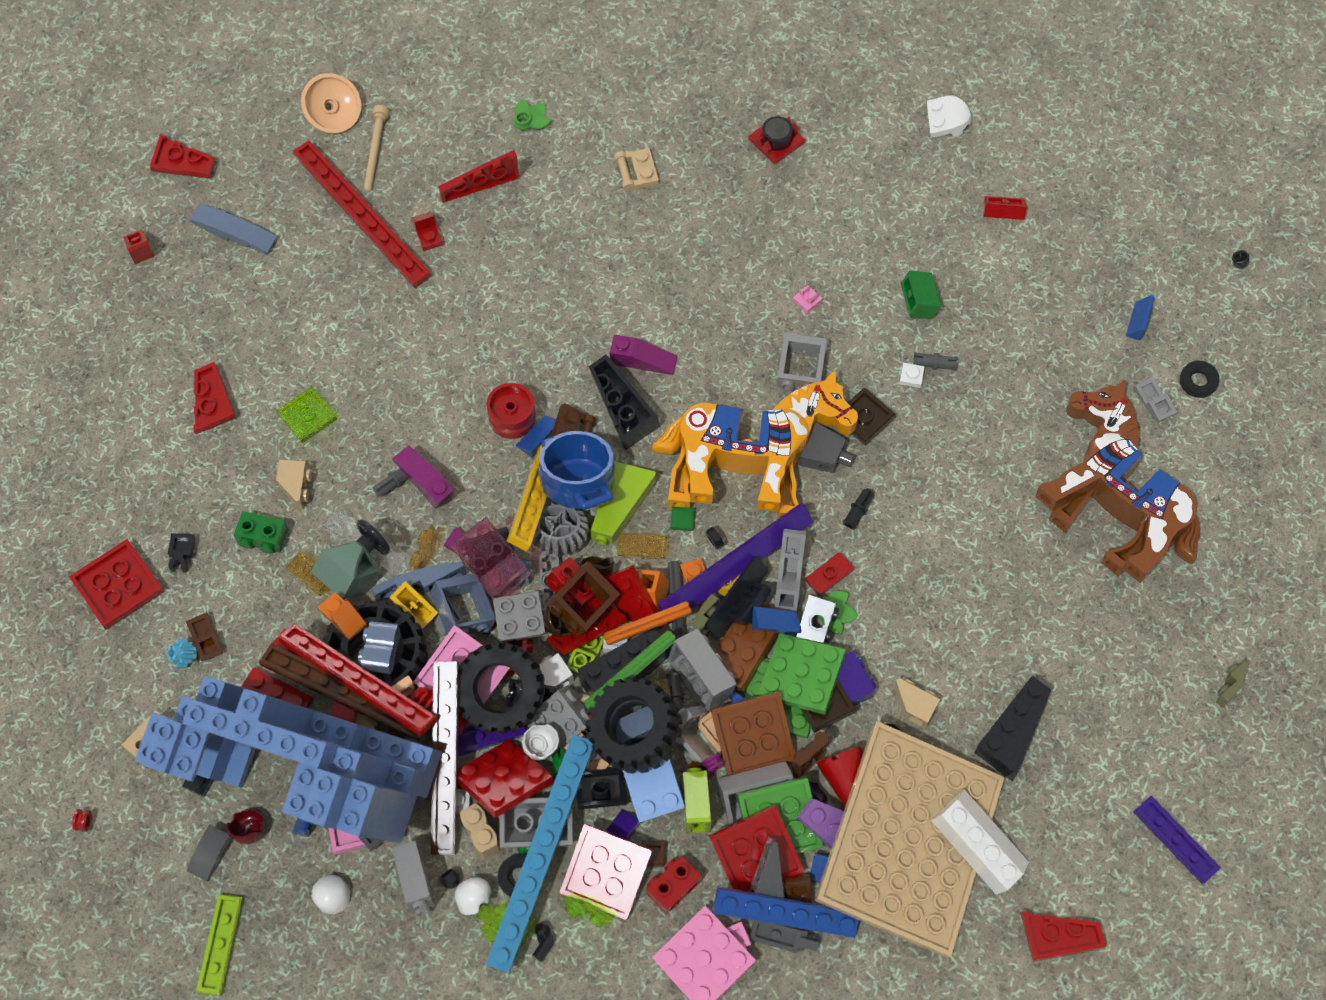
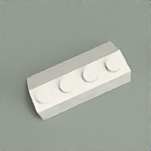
M965 789L959 792L931 820L996 895L1008 891L1024 874L1029 864L1028 860Z

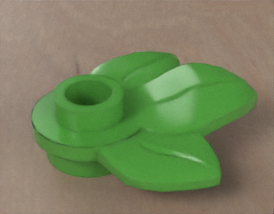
M523 99L515 106L516 115L513 119V124L518 130L542 129L550 124L551 119L544 116L546 112L545 103L529 106Z
M833 591L827 597H823L837 602L836 607L840 608L836 622L831 620L829 627L830 630H833L832 633L841 634L843 630L842 624L852 622L858 616L853 608L845 604L849 594L844 591ZM815 615L817 618L822 620V624L824 626V617L821 615Z

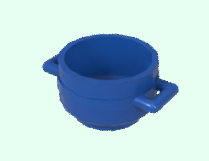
M567 431L542 440L541 445L543 448L539 458V476L543 492L552 501L567 508L587 510L613 500L614 496L611 490L615 474L614 455L611 446L602 437L590 432Z

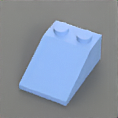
M664 759L660 761L661 766L657 769L649 767V771L646 773L636 771L635 774L623 770L639 823L685 808L670 759L667 762Z

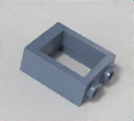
M473 573L435 581L430 593L446 634L450 632L454 625L468 635L475 633L485 634L491 630L496 618L478 574ZM470 593L480 620L456 624L446 597Z

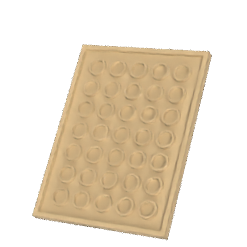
M875 721L814 901L946 958L951 957L976 871L931 820L963 789L966 790L992 820L1005 777Z

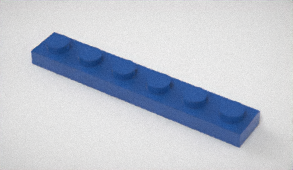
M717 887L712 908L714 914L852 938L856 936L859 923L858 919L828 906Z

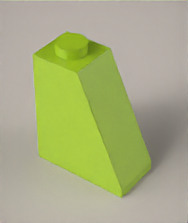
M690 768L687 772H683L686 834L710 832L711 814L707 771H701V768Z

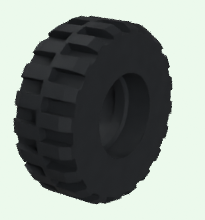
M371 600L364 601L363 605H352L366 622L367 626L350 641L332 623L327 627L328 635L324 636L322 641L354 662L355 651L364 642L363 632L365 628H368L370 621L398 624L400 638L392 673L368 671L391 687L407 676L414 682L424 668L425 663L428 662L427 644L419 623L415 622V618L410 612L404 613L403 607L397 604L391 606L388 601L380 600L378 603H373Z

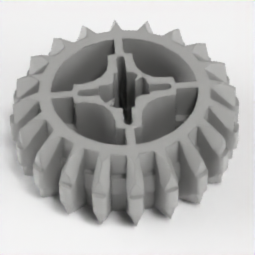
M551 501L550 506L544 505L532 543L534 547H538L540 552L546 550L547 555L555 553L557 557L559 553H563L565 556L568 551L575 553L576 548H581L587 540L589 533L588 519L585 517L584 512L579 511V509L567 508L560 504L554 505Z

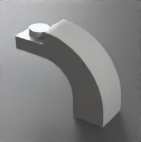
M784 529L774 609L797 612L806 531Z

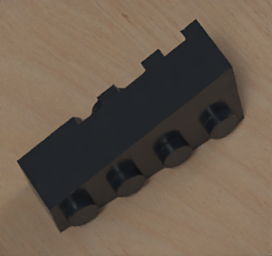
M607 354L589 366L593 380L608 414L612 418V423L624 450H627L660 426L657 415Z
M660 628L650 629L578 669L579 683L590 697L663 634ZM670 647L639 672L635 678L639 680L647 674L650 675L669 657Z
M1031 676L977 745L974 752L1012 782L1018 773L1051 692L1049 687L1034 676Z

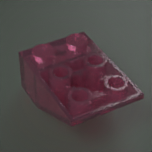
M487 517L450 545L493 599L505 596L532 574L530 569Z

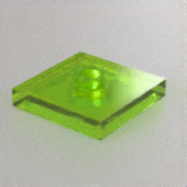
M312 386L276 410L280 418L301 443H304L337 420L335 413Z

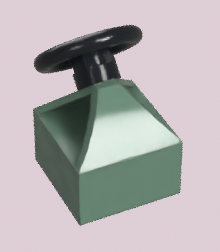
M362 519L356 523L362 536L356 542L322 550L311 570L333 593L336 592L343 600L368 592L379 576L381 569L369 553L374 549L383 555L390 553V547L384 537L370 523Z

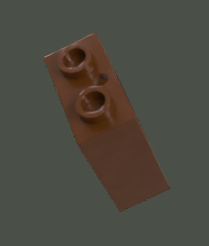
M588 561L572 574L546 604L549 606L551 613L559 617L571 633L579 636L588 630L620 593ZM579 579L602 602L585 622L562 599L565 593Z

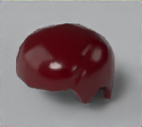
M245 809L239 813H234L232 821L230 823L227 822L226 827L232 839L239 844L248 845L260 839L265 831L266 821L257 810ZM250 824L247 832L245 833L246 826Z

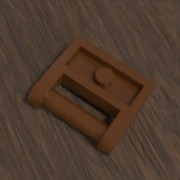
M564 403L560 406L551 437L567 431H577L580 423L584 424L582 432L591 433L592 427L596 425L597 418L592 415H586Z
M818 732L814 737V742L806 749L802 747L794 754L791 773L795 778L802 777L825 756L826 750L824 747L828 744L829 740L825 732Z

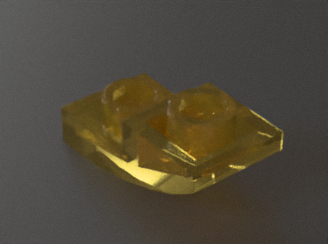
M432 525L428 530L422 531L418 537L417 543L420 551H416L410 559L409 564L412 571L425 568L432 557L437 541L436 529Z
M619 533L617 555L620 557L665 559L667 537L653 534Z
M299 551L286 569L321 596L328 587L311 572L315 562Z

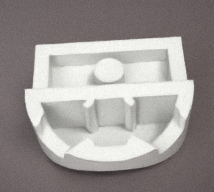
M944 96L927 101L931 137H939L951 133L953 137L963 134V129L971 124L972 116L970 110L960 98Z

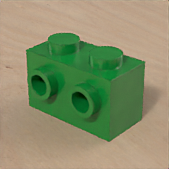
M909 270L901 282L909 317L933 319L941 308V300L937 293L933 275L931 272Z
M242 511L233 535L237 543L243 548L251 549L253 546L268 554H272L273 551L280 553L288 527L284 520Z

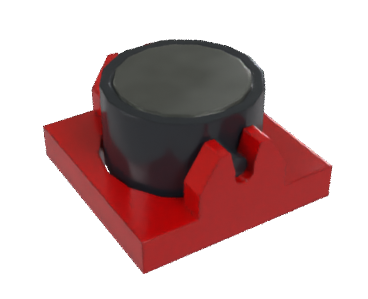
M780 115L767 119L763 126L748 136V140L773 164H777L805 143V139L798 133L796 123L793 122L791 124L790 117L784 118Z

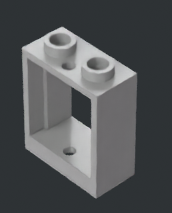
M785 333L777 387L791 391L821 381L827 339ZM787 351L819 355L816 378L784 373Z
M416 841L392 847L408 909L411 914L416 913V916L430 913V909L435 908L422 854Z

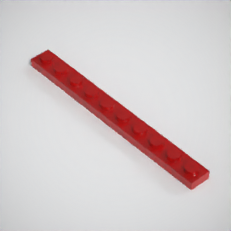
M310 140L293 150V154L414 288L431 277L428 269Z

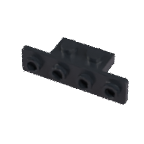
M753 556L705 623V627L715 639H720L731 623L747 626L752 621L753 607H761L772 590L768 585L760 583L767 574L768 568L759 557Z

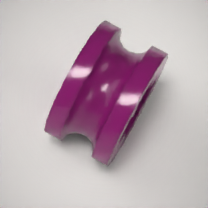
M716 753L702 762V766L707 767V774L716 772L726 764L724 760H720V753Z

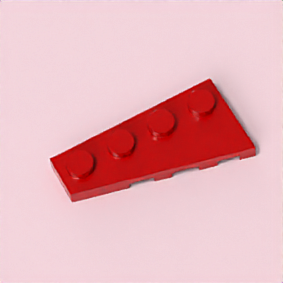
M515 150L509 151L439 185L438 189L442 203L520 179Z

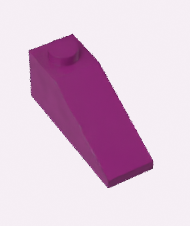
M614 334L610 349V359L616 366L669 375L674 374L677 355L637 338Z
M408 445L392 458V461L435 509L452 496L455 489L440 472L411 446Z

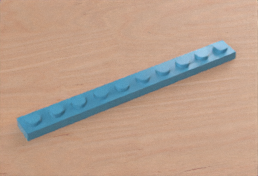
M572 734L485 964L488 967L507 974L511 972L593 752V744L588 739Z

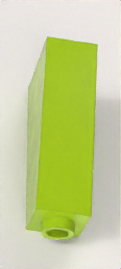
M614 461L615 474L611 490L614 498L609 502L599 505L591 528V539L600 545L614 544L656 483L655 471Z

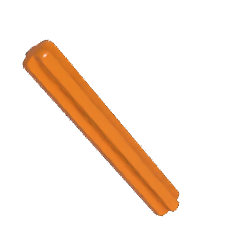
M688 602L680 603L605 632L604 639L607 645L617 643L692 613L691 607Z

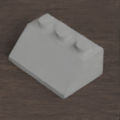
M698 628L674 641L667 661L673 670L681 675L682 683L698 706L702 705L707 711L705 715L711 712L710 709L718 707L733 693L736 686L735 677L730 671H727L720 655L712 650L708 638L702 635Z
M786 761L717 779L720 797L729 826L742 820L737 798L738 793L793 779Z
M528 798L499 816L500 849L530 847L548 798ZM573 805L558 846H573Z

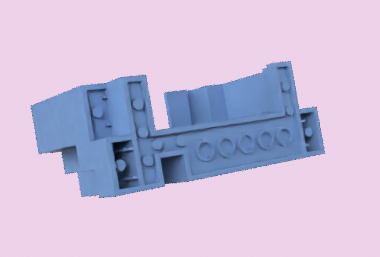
M204 676L196 699L182 696L174 718L151 713L135 761L142 763V766L193 782L195 776L199 775L242 788L256 748L298 762L282 809L283 813L358 837L402 843L417 796L427 798L442 751Z

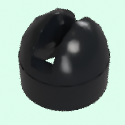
M1244 250L1236 251L1232 256L1233 265L1239 269L1247 267L1250 262L1249 254Z
M453 867L443 873L439 880L446 888L454 889L455 885L453 883L455 882L459 885L460 875Z

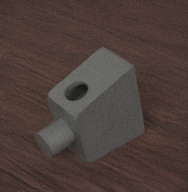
M815 422L808 442L800 455L799 466L834 473L838 463L850 467L854 455L843 451L846 442L845 438Z

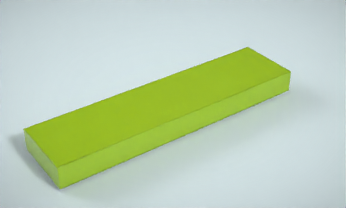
M218 894L196 988L197 993L222 996L242 907V897Z

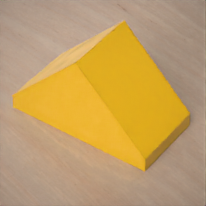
M406 581L389 597L394 604L403 607L404 613L410 612L414 616L415 622L419 623L421 629L438 614Z

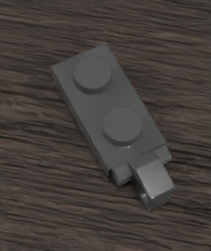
M754 920L749 939L797 953V951H804V948L817 951L820 936L809 933V930Z

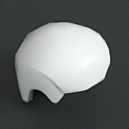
M535 724L526 730L521 744L524 753L531 759L545 760L556 752L560 740L558 732L551 725Z
M328 874L318 879L312 887V900L323 913L337 914L343 911L350 903V888L337 875Z
M479 877L469 878L460 883L454 895L460 913L465 915L477 914L481 903H489L492 891L489 883Z

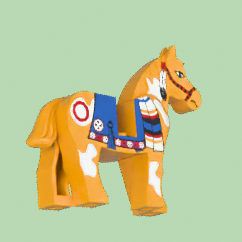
M832 372L825 381L808 384L789 394L773 410L763 411L759 442L749 439L738 440L740 408L711 403H699L690 407L682 417L672 422L662 436L652 445V451L662 455H672L679 447L681 449L680 456L672 468L668 508H672V506L690 508L691 502L712 504L713 487L708 478L710 466L741 474H765L758 497L757 510L776 512L779 519L796 507L799 503L796 498L797 484L793 468L800 459L802 450L808 442L815 422L824 426H834L843 435H850L856 429L858 414L845 401L843 397L844 387L836 382V372Z

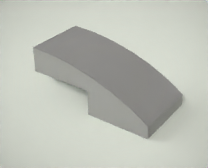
M1154 377L1133 387V390L1157 422L1177 413L1168 394L1163 395Z

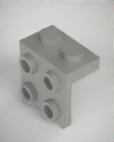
M538 591L493 599L498 635L501 642L526 639L545 634Z
M568 685L556 691L545 700L534 718L528 723L531 726L535 724L551 725L558 732L560 741L557 749L559 751L560 748H563V746L570 742L572 734L579 735L587 729L586 720L589 719L590 715L588 714V709L579 700L578 693Z
M702 705L690 706L678 711V714L682 716L683 722L679 725V728L683 731L682 737H677L676 739L678 744H682L688 750V756L693 761L700 763L714 755L713 751L692 729L707 713Z

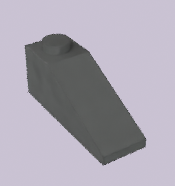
M769 836L749 892L784 898L778 843L773 837Z

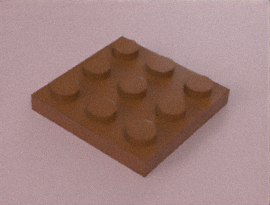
M779 691L710 709L722 758L726 763L724 766L727 776L784 761L786 763L793 761L795 752Z

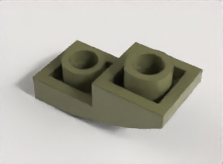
M713 594L707 598L700 608L692 631L698 628L700 633L706 637L710 635V632L705 627V623L719 605V599Z
M1247 660L1240 666L1235 663L1226 672L1229 674L1225 680L1227 684L1218 692L1220 697L1216 701L1222 709L1243 684L1249 667Z

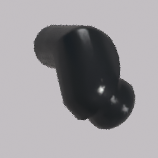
M809 781L813 799L825 803L827 795L821 785Z
M539 923L534 928L539 945L532 956L542 962L553 947L554 939L550 927L544 923Z

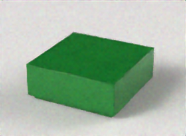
M672 506L670 530L693 531L694 508Z

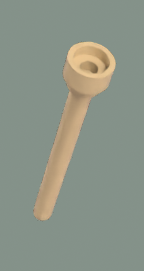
M383 105L373 107L372 117L375 125L364 182L365 192L372 190L382 126L389 115V109Z

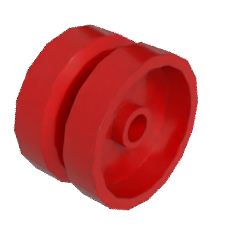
M505 383L494 388L488 395L486 405L489 422L496 434L508 439L521 438L534 427L536 421L533 395L528 388L517 383Z

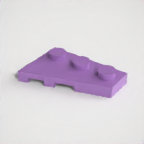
M809 799L797 816V819L832 849L844 811L815 799Z

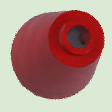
M860 746L817 762L819 770L844 807H846L863 756Z

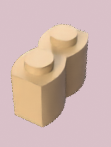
M475 803L460 811L462 824L466 833L471 837L477 854L485 860L498 853L500 848L496 834L488 825L483 809Z

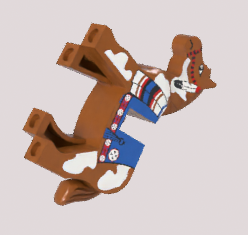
M1123 380L1116 387L1106 384L1104 388L1097 392L1077 391L1070 396L1066 407L1067 414L1074 419L1084 418L1089 424L1097 427L1098 431L1088 445L1084 461L1065 471L1058 479L1042 483L1035 497L1052 510L1049 520L1064 533H1067L1091 498H1094L1114 518L1136 530L1134 538L1127 544L1108 550L1101 563L1119 577L1126 571L1141 583L1161 563L1170 546L1174 545L1175 554L1182 560L1193 564L1197 558L1200 524L1196 515L1197 502L1192 492L1159 469L1138 492L1134 490L1132 485L1125 482L1133 474L1142 454L1137 449L1139 428L1136 414L1129 398L1125 395L1126 381Z

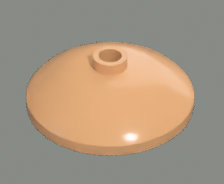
M325 73L312 78L306 84L301 95V109L306 120L314 128L324 133L338 134L347 131L357 122L361 113V98L356 87L348 79L338 74ZM329 104L332 110L326 109L325 105Z

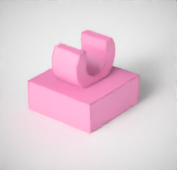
M807 285L793 297V302L808 314L822 302L823 298Z

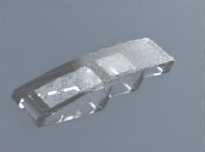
M339 509L335 510L323 526L345 544L356 542L362 536L356 525L357 520ZM386 540L390 547L388 555H383L376 549L369 554L376 564H381L391 573L399 576L412 558Z

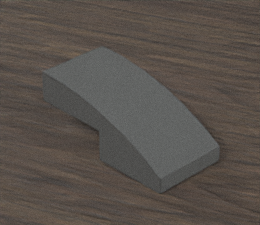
M209 825L195 849L187 872L208 882L220 862L221 854L231 839L230 835Z

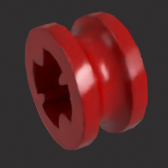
M77 809L72 819L74 831L79 829L83 832L88 831L92 818L90 810L83 812L81 809Z

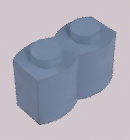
M370 621L368 628H365L363 632V641L366 642L364 649H360L358 655V663H361L362 668L371 672L392 673L400 638L398 624Z

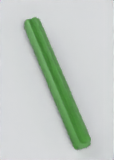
M666 631L587 698L584 701L585 707L588 710L590 706L594 707L596 704L594 698L597 694L601 696L604 693L602 689L607 685L613 687L616 680L622 679L624 682H627V677H635L676 640L675 635L671 631Z

